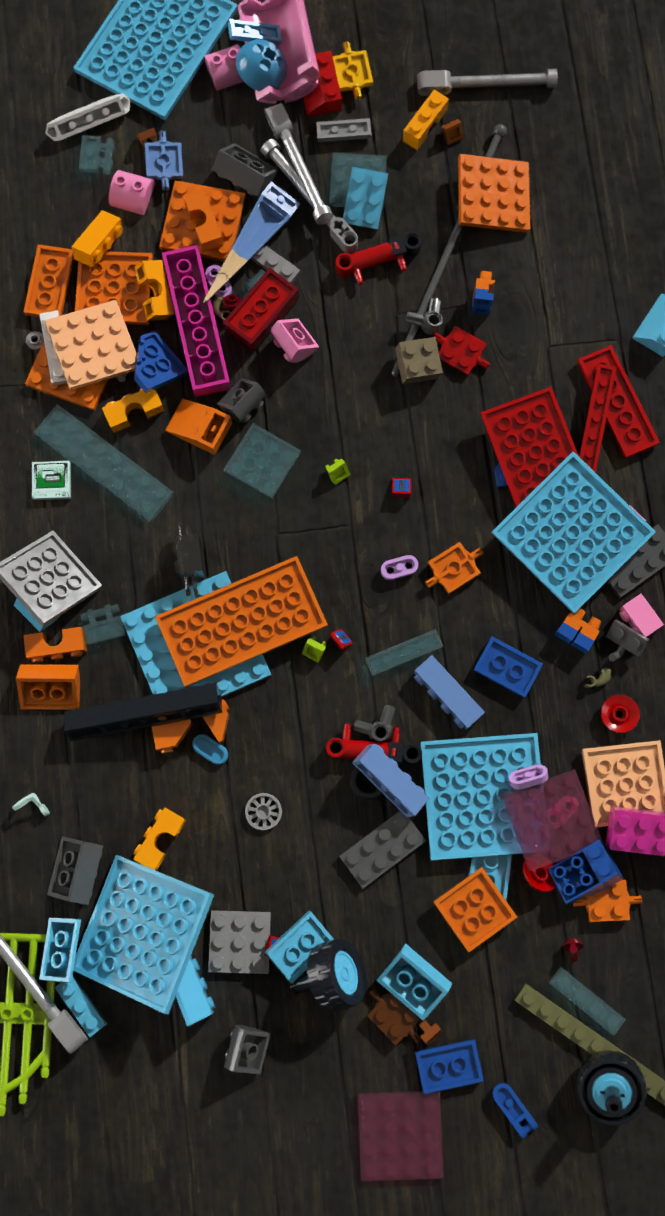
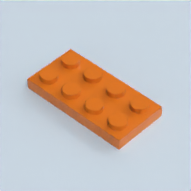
M38 244L23 312L25 315L40 317L39 314L57 310L59 316L62 315L74 260L72 249Z

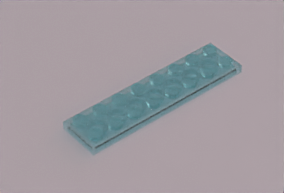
M58 404L33 432L150 523L174 495L172 490Z

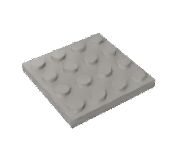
M54 531L49 532L0 562L1 581L42 627L99 591L102 587V584Z

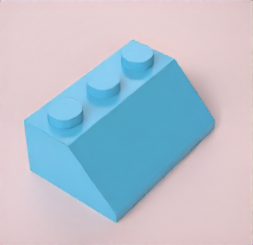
M665 294L659 296L632 337L662 357L665 356Z
M49 918L39 980L63 983L72 982L81 924L80 919Z
M407 944L400 949L377 979L383 987L423 1021L449 992L452 985L447 978Z
M192 956L189 959L176 993V999L187 1026L214 1013L212 1009L215 1008L211 996L207 997L205 992L207 989L206 982L203 977H199L197 972L200 970L196 958L192 959Z

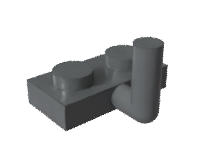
M614 620L606 637L617 643L619 647L608 658L610 661H615L623 656L625 650L639 657L642 655L650 639L619 620Z

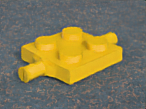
M346 42L342 44L344 53L333 56L340 92L353 90L355 100H358V98L360 100L362 98L360 89L373 86L366 50L359 52L351 51L350 42H347V46Z

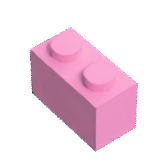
M639 594L619 609L621 618L628 622L632 629L645 637L664 625L642 594Z

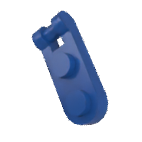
M498 1083L493 1087L492 1096L522 1139L528 1136L527 1133L532 1129L535 1131L539 1127L508 1084ZM526 1118L528 1122L521 1127L519 1122Z

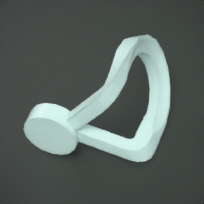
M35 793L22 798L12 807L16 811L28 802L33 801L45 817L50 814L47 807L41 804Z

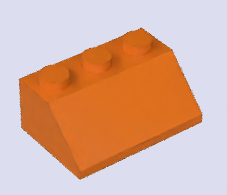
M20 664L16 677L20 709H79V665Z

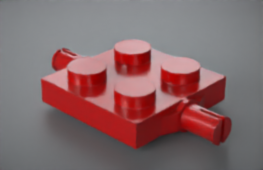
M454 326L446 338L437 332L433 336L436 337L438 343L442 344L439 351L440 361L462 374L469 376L472 369L477 365L486 370L490 366L489 362L481 358L487 343L461 328Z

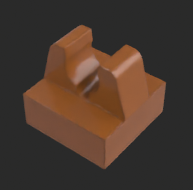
M458 119L441 126L445 142L448 145L464 138L462 124Z
M154 128L136 134L138 141L144 149L148 138L153 143L157 142V134Z
M424 1020L419 1025L425 1032L420 1037L428 1046L443 1033L436 1023L431 1027Z

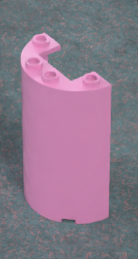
M244 0L238 4L241 21L280 26L282 42L276 46L282 51L286 60V77L278 89L267 86L261 91L255 90L257 101L276 104V101L284 100L285 103H288L312 92L319 83L318 78L320 74L304 0H266L263 3L258 0Z

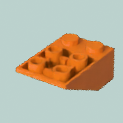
M182 399L165 431L216 455L232 425L231 416L215 408Z

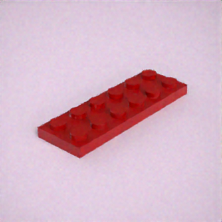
M612 345L579 358L577 363L591 392L598 363L617 367L606 422L624 459L659 445L660 441Z

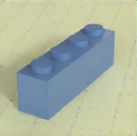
M432 655L414 671L416 675L414 677L421 686L424 684L429 689L427 691L434 700L438 699L442 703L441 708L447 714L451 713L455 717L454 722L459 728L462 729L464 727L467 730L485 713Z
M377 744L367 745L352 762L406 817L415 816L429 799L425 795L424 789L416 786L411 781L410 775L402 772L398 768L397 762L388 758L384 754L383 748Z

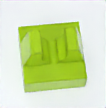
M335 459V463L331 466L326 465L329 477L335 485L350 476L347 465L342 459Z
M314 636L307 640L302 655L319 663L325 651L326 642L323 641L320 644L316 642L317 637Z

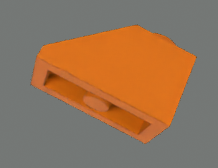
M224 699L222 700V713L203 716V719L220 744L224 742L229 719L227 710L230 709Z
M187 719L152 726L156 750L161 751V754L173 752V748L179 746L192 727V720Z

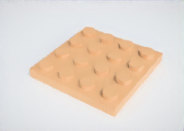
M116 300L45 320L46 328L70 390L135 371L137 353Z
M660 740L582 749L593 828L608 826L610 806L665 812V767Z

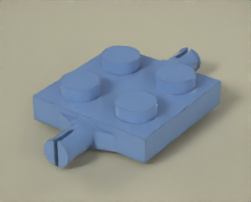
M159 131V141L145 143L146 177L161 180L162 190L165 191L166 184L167 191L169 190V180L183 179L181 143L166 141V131H163V137L162 131Z

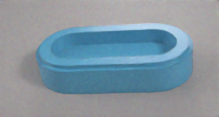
M200 734L193 739V749L213 764L222 765L227 761V749L212 738Z

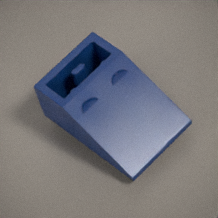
M600 840L548 868L566 904L607 889L624 879L606 845Z

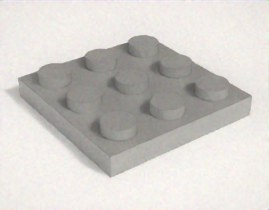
M211 910L208 972L269 974V957L264 956L270 935L271 912Z

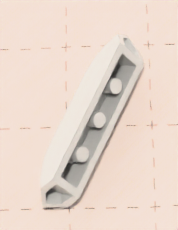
M122 93L76 109L49 122L46 127V134L52 140L60 141L112 120L130 111V99Z

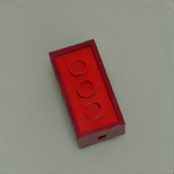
M269 268L223 321L224 330L254 352L271 332L273 325L278 320H281L299 299V289Z

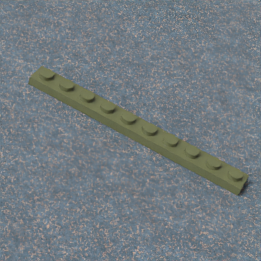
M524 983L515 997L514 1001L593 1055L600 1051L608 1050L626 1054L526 983ZM633 1059L644 1075L646 1092L665 1105V1080Z

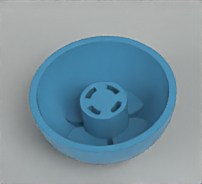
M263 39L252 40L244 44L236 55L237 71L242 80L251 88L257 91H261L267 86L278 89L284 82L287 72L286 60L282 51L274 43Z

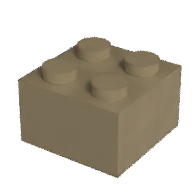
M436 337L399 342L396 346L395 351L402 384L438 379L442 375L443 371Z

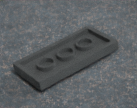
M658 524L653 527L656 532L606 581L619 599L665 567V532Z
M399 811L339 857L360 886L364 888L426 840L410 818Z

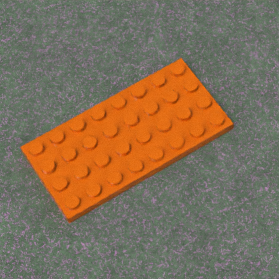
M297 556L155 616L185 688L328 626Z

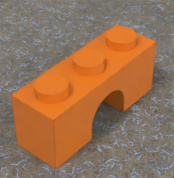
M201 189L183 195L190 219L203 218L206 220L203 225L195 227L202 252L222 246V238L225 235L222 226L218 227L217 225L219 219L216 210L212 211L211 209L213 202L210 194L206 195L205 190Z
M82 627L62 629V641L56 646L48 645L47 636L43 632L24 635L26 658L32 661V663L44 662L46 658L60 660L66 655L80 657L82 653L87 652L85 630Z

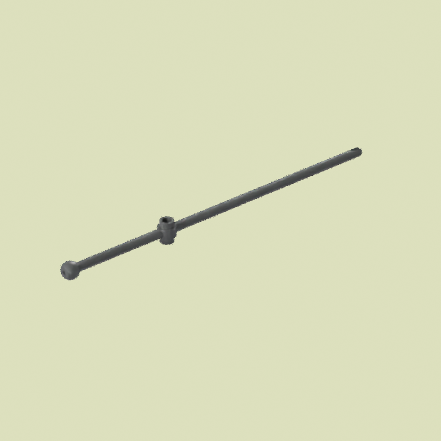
M498 124L494 127V137L485 157L492 158L500 139L506 136L507 128L504 125ZM459 218L417 314L424 315L430 299L463 227L459 225ZM412 324L405 341L414 340L419 325ZM397 360L392 370L394 377L398 376L400 372Z

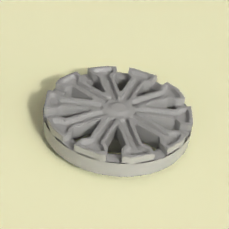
M259 793L248 801L245 808V816L252 827L258 830H269L280 821L282 807L278 799L273 795ZM265 797H269V800H268L267 803L265 804V799H264V798H265ZM256 798H261V804L256 801ZM275 801L276 804L270 807L271 802ZM254 803L257 808L251 807L250 804ZM276 808L279 809V812H278V813L271 811V810H274V809H276ZM249 811H254V812H256L255 814H252V815H249V814H248ZM270 815L276 816L277 820L274 821ZM258 817L255 823L251 821L253 818ZM261 819H262V821H263V826H262V827H259L258 824L260 823V821H261ZM266 819L270 821V826H267Z

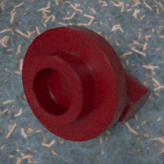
M233 294L225 296L222 300V311L229 310L232 312L241 302V299Z
M570 938L563 944V949L570 952L571 961H578V951L583 949V942L576 938Z

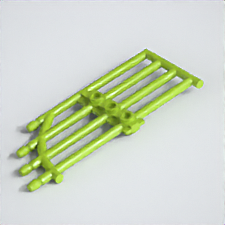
M0 933L5 941H10L9 946L16 955L18 942H30L28 971L35 978L38 942H45L46 934ZM9 966L7 971L5 1002H0V1023H4L0 1068V1116H4L6 1112L7 1093L20 1086L19 1104H26L28 1079L40 1065L42 1066L41 1077L48 1078L52 1031L48 1026V1022L51 1020L39 1004L34 1003V998L27 989L25 1003L13 1002L15 973ZM47 981L46 994L54 1003L55 982ZM12 1024H24L21 1073L19 1077L8 1083ZM32 1024L44 1025L43 1049L29 1066Z

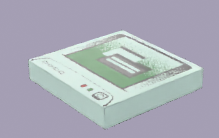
M32 462V499H71V462Z

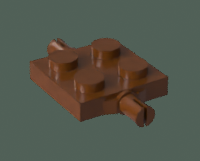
M374 987L368 992L376 1003L366 1016L394 1045H397L402 1038L408 1035L416 1044L422 1039L414 1030L421 1018L390 992L381 996Z

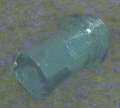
M260 270L251 279L246 280L245 286L249 291L265 274V271Z

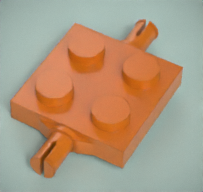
M458 542L428 561L434 576L425 581L426 585H428L427 587L430 588L439 582L446 592L450 594L480 575L481 572L477 568L474 559L483 555L481 548L479 547L469 553Z
M621 880L607 889L574 901L581 903H573V906H585L588 911L589 922L629 921L630 904H642V900H638L642 899L641 895L629 896L626 880Z

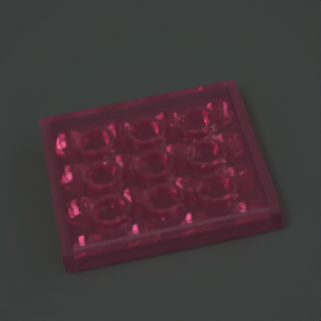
M575 769L551 777L542 784L501 795L529 871L576 855L578 851L595 841H602Z
M423 1091L359 1093L361 1181L443 1178L440 1092L424 1094Z

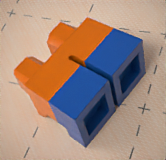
M481 271L480 278L476 279L471 314L489 316L494 298L492 291L495 280H491L492 272Z
M579 608L574 614L569 613L554 635L568 644L573 640L571 645L586 654L600 632L598 629L601 621L592 616L587 624L581 620L586 612Z

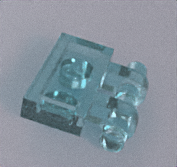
M82 135L79 162L80 172L98 173L100 166L104 167V174H110L113 167L114 140L107 138L106 143H101L100 136ZM100 152H105V158H100Z
M110 604L105 605L104 608L98 610L91 609L87 610V613L80 614L82 622L90 621V624L83 626L88 645L126 635L121 616L113 617V613L120 611L118 604L112 606ZM104 615L107 617L106 620L96 621L97 617Z

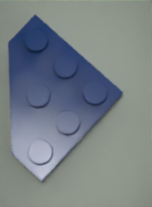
M155 330L140 337L134 380L145 393L187 375L188 369Z

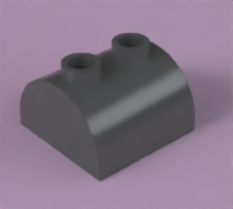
M241 378L217 405L224 413L231 416V419L238 423L241 421L244 423L250 419L251 415L249 413L253 409H258L263 405L262 399L266 394L258 383Z
M235 1025L231 1032L229 1049L225 1054L226 1062L224 1067L233 1072L261 1074L271 1033L248 1026Z

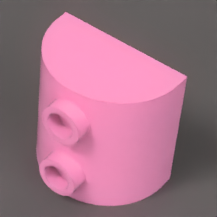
M238 44L204 56V62L216 91L244 82L236 68V55L240 49Z
M117 170L109 191L110 206L144 215L155 186V181Z
M298 318L278 320L271 328V334L275 338L273 340L274 344L285 351L284 357L289 362H300L319 348Z

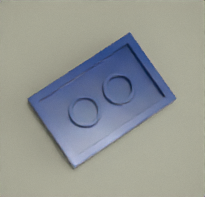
M492 636L473 671L525 698L543 663Z
M475 1039L415 1051L424 1094L484 1081Z

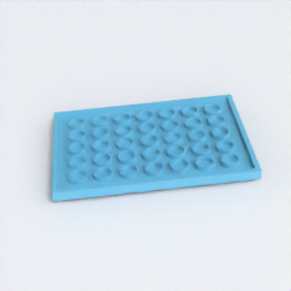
M118 0L73 67L74 72L115 94L123 93L130 99V102L166 120L205 61L204 56L210 53L227 27L229 20L237 12L238 6L230 0Z

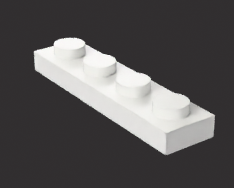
M57 310L41 313L39 315L52 385L67 383L45 325V320L58 317L59 312Z

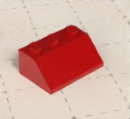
M331 51L315 54L320 77L318 78L319 83L316 88L303 97L307 117L342 110V96Z

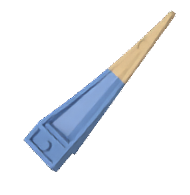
M273 182L269 183L259 197L208 291L204 303L288 222L299 207V202Z

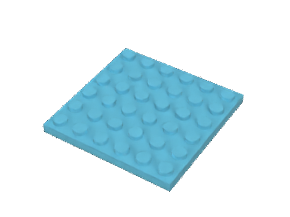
M572 452L491 533L574 614L656 531L577 454Z
M226 571L120 616L153 694L185 689L155 616L232 584ZM260 655L188 687L217 683L221 697H224L272 675L263 655Z
M537 733L420 742L425 795L429 798L426 802L431 861L550 851L543 783L518 790L512 788L509 782V775L512 772L534 765H541Z
M116 855L75 956L73 971L164 1014H169L214 894Z

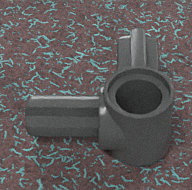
M431 298L428 312L424 315L407 312L405 321L421 326L423 332L428 335L435 334L443 321L439 313L441 301L438 298Z
M385 705L380 721H376L374 724L356 720L354 731L369 735L370 739L378 742H388L392 736L393 726H391L395 708ZM386 729L385 737L378 738V730Z

